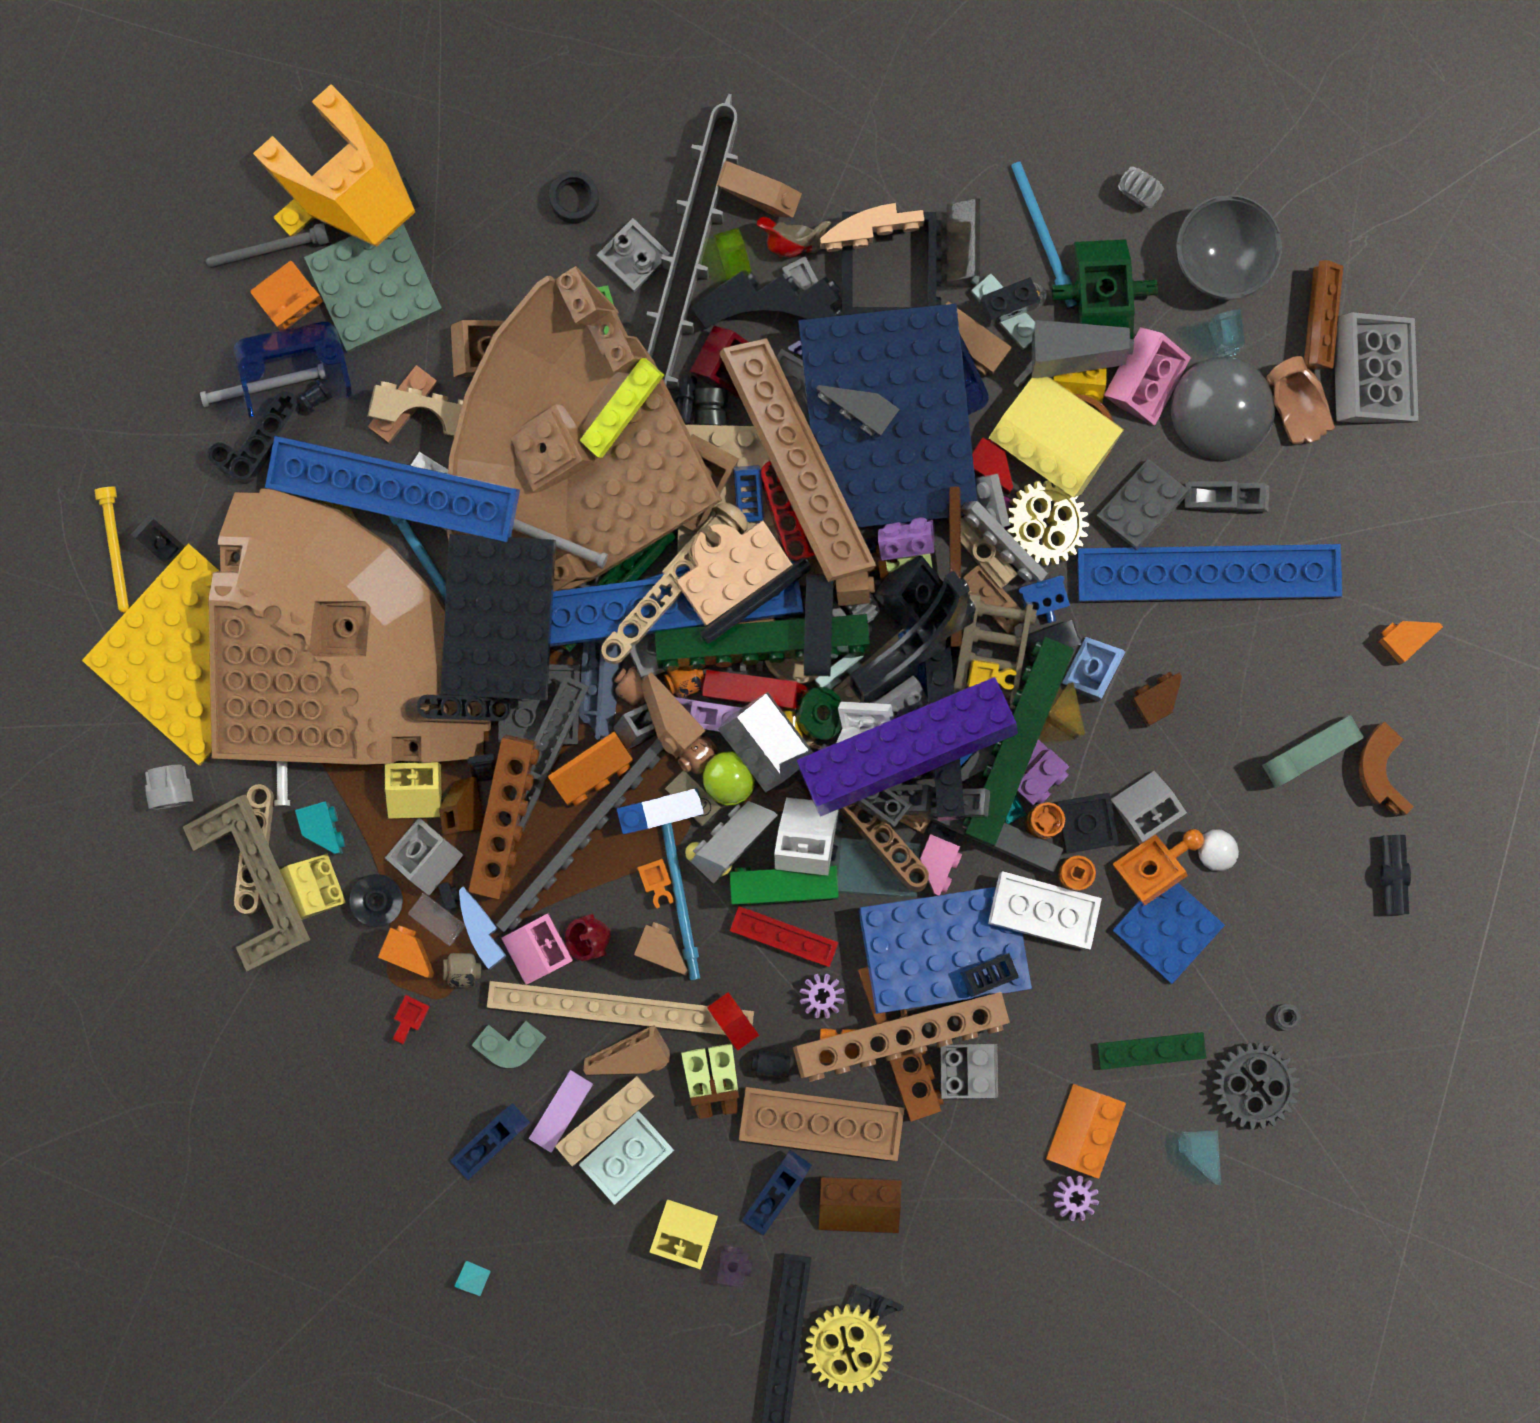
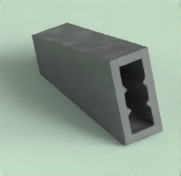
M1035 320L1032 334V378L1126 365L1128 355H1132L1134 350V339H1130V328Z

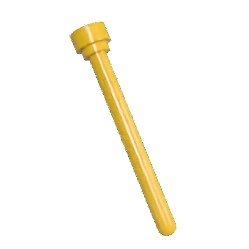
M103 487L94 491L96 501H99V505L103 508L118 609L124 613L129 609L113 509L115 498H117L116 487Z

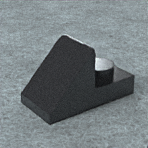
M150 515L132 533L140 543L167 566L185 548L181 542Z

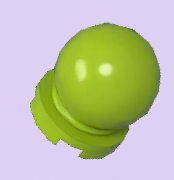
M734 751L721 752L713 756L706 764L703 772V784L706 792L719 804L725 806L737 805L745 801L753 792L755 778Z

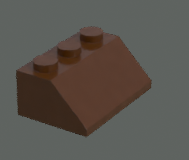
M821 1176L819 1230L899 1233L902 1181L900 1179Z

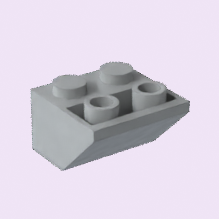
M1155 771L1111 799L1112 804L1139 844L1187 813L1173 791Z
M997 1044L942 1046V1099L997 1098Z

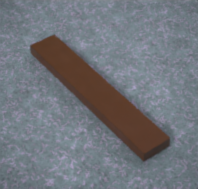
M949 486V573L955 571L958 577L961 578L959 486ZM961 630L950 636L951 646L962 645Z

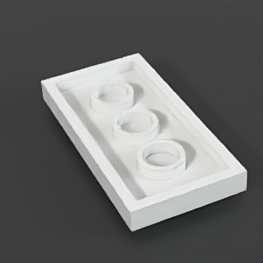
M1002 871L999 872L988 924L1072 947L1091 950L1102 898Z

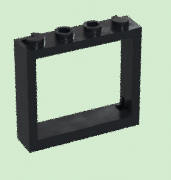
M842 212V221L860 212ZM923 212L924 223H928V306L941 305V297H936V287H941V271H936V261H941V246H936V236H941V220H936V212ZM853 246L842 247V311L845 315L918 308L853 307Z

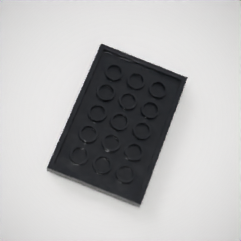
M449 534L441 694L547 700L556 540L508 537V542L483 536Z

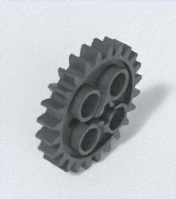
M1247 1043L1246 1051L1241 1046H1237V1055L1227 1052L1230 1060H1220V1063L1224 1066L1223 1070L1215 1069V1072L1220 1075V1079L1212 1080L1213 1083L1219 1085V1089L1214 1090L1213 1094L1221 1095L1216 1104H1225L1222 1114L1231 1112L1232 1114L1229 1119L1231 1122L1240 1118L1239 1126L1241 1127L1247 1121H1249L1250 1129L1255 1128L1256 1122L1259 1123L1261 1129H1265L1266 1121L1272 1126H1276L1275 1117L1284 1121L1285 1117L1282 1112H1292V1109L1288 1106L1289 1102L1297 1103V1100L1292 1097V1093L1300 1092V1089L1293 1087V1083L1300 1080L1299 1078L1291 1077V1074L1297 1069L1287 1067L1291 1060L1290 1058L1280 1059L1283 1053L1281 1050L1272 1054V1045H1269L1265 1051H1263L1262 1043L1257 1044L1256 1050L1253 1049L1251 1043ZM1255 1060H1261L1264 1064V1070L1259 1075L1254 1074L1251 1068ZM1241 1067L1246 1069L1254 1081H1261L1259 1088L1272 1101L1271 1105L1266 1103L1258 1091H1251L1253 1084L1240 1071ZM1239 1076L1242 1078L1244 1086L1240 1091L1236 1092L1231 1087V1081L1234 1077ZM1274 1080L1278 1081L1281 1085V1091L1276 1096L1270 1094L1268 1090L1269 1084ZM1253 1097L1258 1098L1261 1104L1260 1109L1256 1112H1251L1248 1108V1101Z

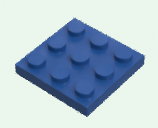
M1177 883L1145 906L1139 900L1112 931L1170 984H1173L1225 925L1184 887Z

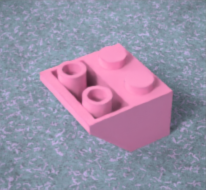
M549 913L501 938L526 985L573 961Z

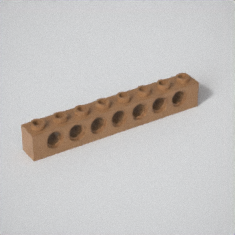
M1002 992L795 1046L793 1050L801 1078L808 1077L809 1082L825 1078L824 1072L834 1070L835 1075L851 1071L850 1065L860 1063V1067L864 1068L875 1065V1059L885 1056L886 1061L901 1058V1052L910 1049L912 1054L927 1051L926 1045L936 1043L937 1048L953 1044L952 1038L962 1036L963 1041L978 1037L977 1032L987 1029L988 1034L1004 1030L1002 1025L1010 1022ZM976 1010H980L984 1014V1021L981 1025L973 1021V1013ZM950 1017H955L959 1022V1028L955 1032L951 1031L947 1026V1021ZM925 1023L933 1027L934 1033L931 1038H926L922 1034V1026ZM899 1030L905 1031L908 1035V1042L905 1045H900L896 1040V1034ZM873 1037L880 1038L883 1043V1047L879 1052L873 1051L870 1046ZM848 1044H853L857 1048V1055L854 1059H850L845 1055V1047ZM823 1050L828 1051L832 1057L831 1063L828 1066L822 1065L819 1061V1054Z

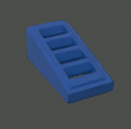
M760 466L735 467L733 473L736 507L741 511L742 508L757 507L758 512L743 514L747 522L764 521ZM755 475V479L740 480V476ZM756 486V490L741 491V487ZM756 497L757 501L742 502V498Z

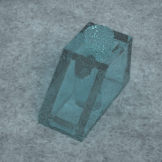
M1240 308L1214 315L1208 328L1216 355L1224 354L1225 357L1240 353L1239 349L1245 344Z
M1218 1130L1183 1131V1137H1179V1152L1184 1153V1158L1211 1183L1221 1184Z

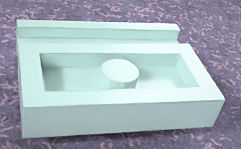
M847 654L831 667V677L819 676L815 679V684L818 687L834 689L842 682L839 679L846 672L852 674L862 666L860 661L863 660V656L850 657Z

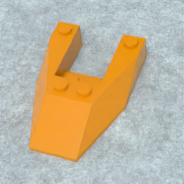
M330 85L312 103L321 116L349 143L313 176L273 136L253 154L270 175L310 216L377 247L415 213V209L387 144L353 106Z

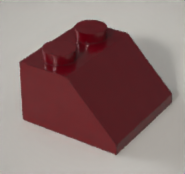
M714 325L690 372L716 388L728 390V394L741 400L719 353L723 348L748 343V341L732 330Z

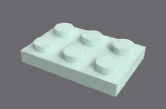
M637 1111L582 1161L579 1166L615 1205L670 1155L674 1149L640 1111Z

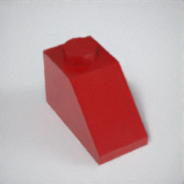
M982 437L972 453L974 474L979 477L998 474L1002 491L1009 495L1013 489L1006 453L997 443Z

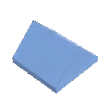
M1085 637L1062 684L1099 702L1125 651Z

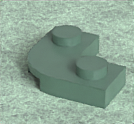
M528 1021L523 1023L510 1041L492 1026L488 1025L472 1046L497 1066L514 1068L527 1062L547 1037Z

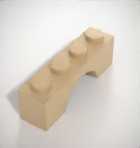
M381 381L380 386H374L367 417L393 423L407 409L424 408L433 412L439 418L444 435L455 436L463 400L458 399L457 404L447 402V396L434 393L432 398L422 396L421 390L408 387L406 392L396 390V384Z
M636 1076L555 1145V1147L571 1166L575 1165L655 1097V1095L639 1076Z

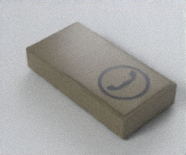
M683 770L665 790L669 794H675L698 788L704 814L694 816L693 818L703 826L721 807Z

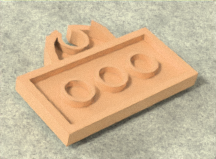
M760 521L743 534L725 524L708 526L709 530L714 532L719 539L718 544L713 548L707 545L706 535L702 532H699L696 536L693 546H691L692 557L696 567L678 578L675 582L704 625H708L792 565L764 521Z

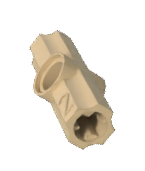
M965 516L962 517L961 544L1000 589L1003 588L1018 574L1000 556V552L996 547L984 540L982 537L983 533L978 528L971 526L965 520ZM981 545L989 547L991 555L988 558H980L977 555L976 549Z

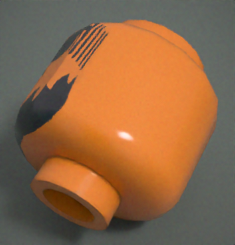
M679 667L678 670L667 671V674L664 675L667 689L678 698H683L700 691L701 680L705 678L702 669H691L690 667Z

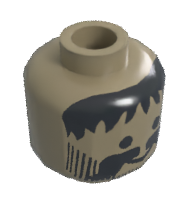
M451 953L447 960L443 959L442 979L447 981L449 987L470 988L475 984V979L481 978V963H476L473 954Z

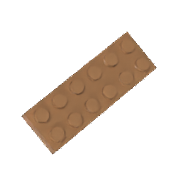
M746 1087L739 1140L898 1161L904 1108Z

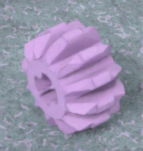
M816 974L814 975L816 985H813L809 979L805 981L806 985L811 988L810 991L800 989V993L809 995V998L801 999L800 1003H811L806 1008V1013L811 1012L814 1007L817 1008L814 1014L815 1018H819L820 1010H824L825 1018H830L827 1008L830 1007L835 1013L839 1012V1009L833 1003H844L843 999L836 998V994L844 993V989L834 991L833 988L839 983L837 979L829 985L827 983L830 975L826 974L824 983H820V977ZM823 988L825 989L824 992H829L830 997L826 998L825 1004H819L820 1000L818 1002L815 1000L814 996L818 994V989Z
M1068 1176L1067 1182L1069 1186L1066 1187L1062 1182L1058 1183V1186L1064 1190L1063 1193L1057 1191L1053 1193L1055 1197L1062 1198V1200L1055 1202L1054 1206L1056 1208L1065 1206L1060 1211V1215L1065 1216L1070 1211L1069 1220L1071 1221L1075 1220L1076 1212H1078L1079 1218L1083 1221L1086 1219L1084 1210L1091 1215L1094 1214V1210L1088 1207L1089 1204H1099L1098 1200L1091 1199L1090 1197L1098 1194V1190L1092 1189L1088 1191L1092 1185L1090 1180L1086 1181L1082 1186V1176L1077 1177L1076 1184H1074L1072 1177ZM1074 1191L1083 1196L1082 1200L1079 1199L1081 1202L1079 1205L1069 1200V1197H1073L1071 1193Z

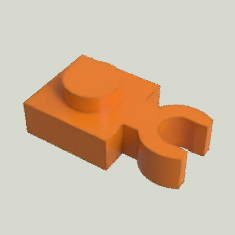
M663 859L637 867L646 893L654 890L653 903L657 909L660 908L658 899L661 896L668 897L669 903L672 904L673 896L664 887L670 885L671 881Z

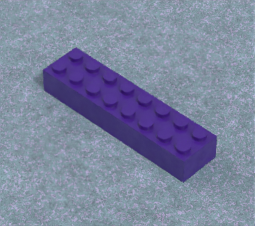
M993 677L797 760V763L821 817L1018 734L1017 724L996 678Z

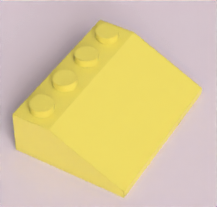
M1050 377L1031 378L1002 416L989 439L1075 498L1083 493L1124 429Z

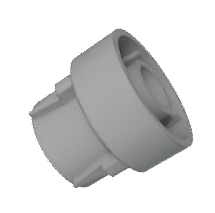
M169 765L153 768L145 772L147 782L145 791L149 810L172 808L194 802L190 779H187L185 766Z

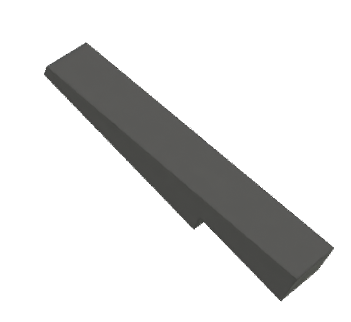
M566 675L534 740L537 742L536 749L540 750L537 764L532 765L530 775H534L531 791L527 790L525 795V801H528L525 817L521 816L519 826L523 827V832L589 689V686ZM513 787L509 795L510 798L517 797L515 787ZM502 811L499 816L500 820L506 824L511 823V815L506 811Z

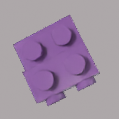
M920 517L913 519L911 522L881 525L878 534V544L882 560L934 553L935 526L933 519L927 520Z
M1038 740L1017 793L1031 806L1036 802L1039 805L1042 804L1051 795L1047 790L1054 783L1059 786L1069 774L1066 770L1069 766Z

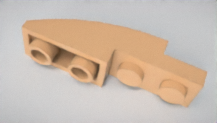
M896 203L867 209L843 220L820 238V249L835 252L842 250L843 246L851 245L854 249L868 247V243H873V232H877L878 235H888L897 229H903L904 232L917 231L924 224L923 210L897 213Z

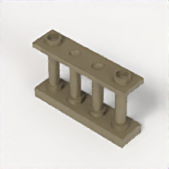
M969 592V598L974 603L976 611L974 622L963 628L962 645L959 648L954 677V693L969 688L967 685L968 678L966 677L968 668L971 667L972 659L995 662L999 664V670L1012 668L1017 672L1013 676L1012 681L1014 689L1009 690L1000 686L1004 697L1009 698V708L1015 709V706L1011 704L1016 691L1022 692L1023 687H1019L1029 625L1035 624L1037 610L1032 609V602H1026L1025 610L984 604L985 601L980 600L981 596L979 593ZM982 614L1021 620L1023 621L1021 636L980 630V627L976 626L977 616L982 617ZM981 640L1017 646L1016 662L975 656V653L971 652L972 643Z

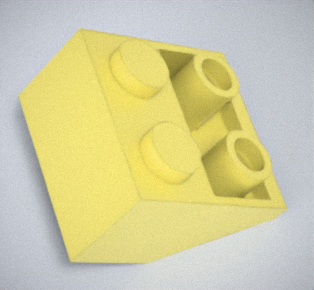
M438 762L385 764V792L389 819L440 817L439 808L442 805L441 764Z
M328 854L294 863L280 869V873L301 920L346 903Z
M667 1199L650 1253L701 1269L718 1216Z

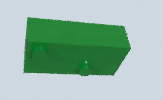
M830 866L828 876L777 869L751 871V867L735 868V872H730L732 906L838 900L837 866Z

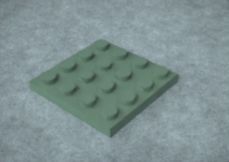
M404 224L377 247L351 236L304 257L347 353L442 311Z

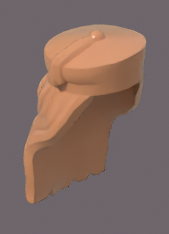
M1292 357L1277 365L1267 375L1266 379L1270 386L1274 385V405L1280 414L1290 442L1293 444H1302L1304 441L1312 443L1320 440L1322 435L1325 436L1327 434V431H1333L1335 426L1322 384L1318 381L1315 374L1307 369L1303 357Z

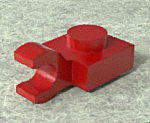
M405 995L394 1017L395 1020L401 1023L393 1040L404 1044L411 1028L419 1031L430 1006Z

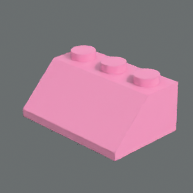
M1140 327L1134 338L1133 354L1128 355L1126 365L1119 366L1104 396L1117 407L1155 426L1191 357L1163 333Z

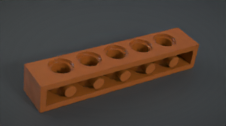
M507 734L502 737L468 892L495 899H500L504 893L509 892L512 878L508 877L510 867L514 868L517 858V852H513L515 842L520 841L523 827L519 826L521 816L525 817L528 808V801H525V795L527 790L531 791L534 775H530L532 765L537 764L540 750L536 749V741ZM512 760H518L522 763V772L518 773L512 770L510 765ZM511 785L517 790L516 798H510L506 795V786ZM501 811H506L511 815V823L505 824L500 820L499 814ZM495 837H501L505 840V849H499L494 845ZM489 863L498 864L500 874H492L488 869Z
M868 967L857 970L876 1025L889 1022L885 1013L876 1014ZM906 1009L899 1010V1019L913 1015L912 1013L907 1014ZM910 1049L901 1052V1058L890 1060L889 1062L909 1120L912 1122L940 1112V1105L944 1104L939 1089H933L931 1080L935 1079L932 1067L930 1064L925 1065L922 1057L923 1054H926V1051L912 1054ZM907 1057H914L918 1062V1067L914 1072H907L903 1068V1062ZM917 1082L924 1083L927 1088L926 1094L921 1098L915 1097L912 1093V1087Z

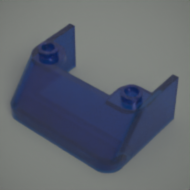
M329 322L313 323L243 338L235 344L234 355L249 418L254 417L247 383L258 381L263 377L265 373L264 363L316 352L319 361L325 365L339 364L346 396H352L343 349L333 324Z

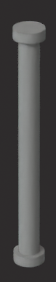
M321 363L315 368L210 393L203 391L200 392L203 406L208 407L209 403L319 377L322 380L327 377L324 365Z
M517 519L514 520L513 530L535 539L556 540L557 548L594 562L601 569L604 568L607 562V553H597Z

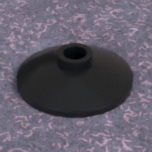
M381 874L363 877L355 884L350 894V908L353 915L358 921L370 927H382L390 924L398 917L403 906V895L398 884L393 879ZM375 896L382 898L381 905L375 906L373 904Z

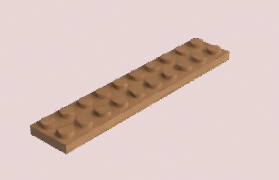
M767 338L723 348L719 354L828 582L872 570L876 566L872 555Z

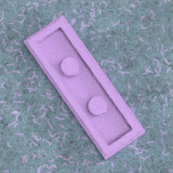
M570 1070L529 1139L552 1153L555 1145H557L593 1086V1083Z

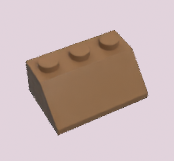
M653 922L652 927L646 925L634 955L686 976L688 972L674 937L669 934L670 929Z

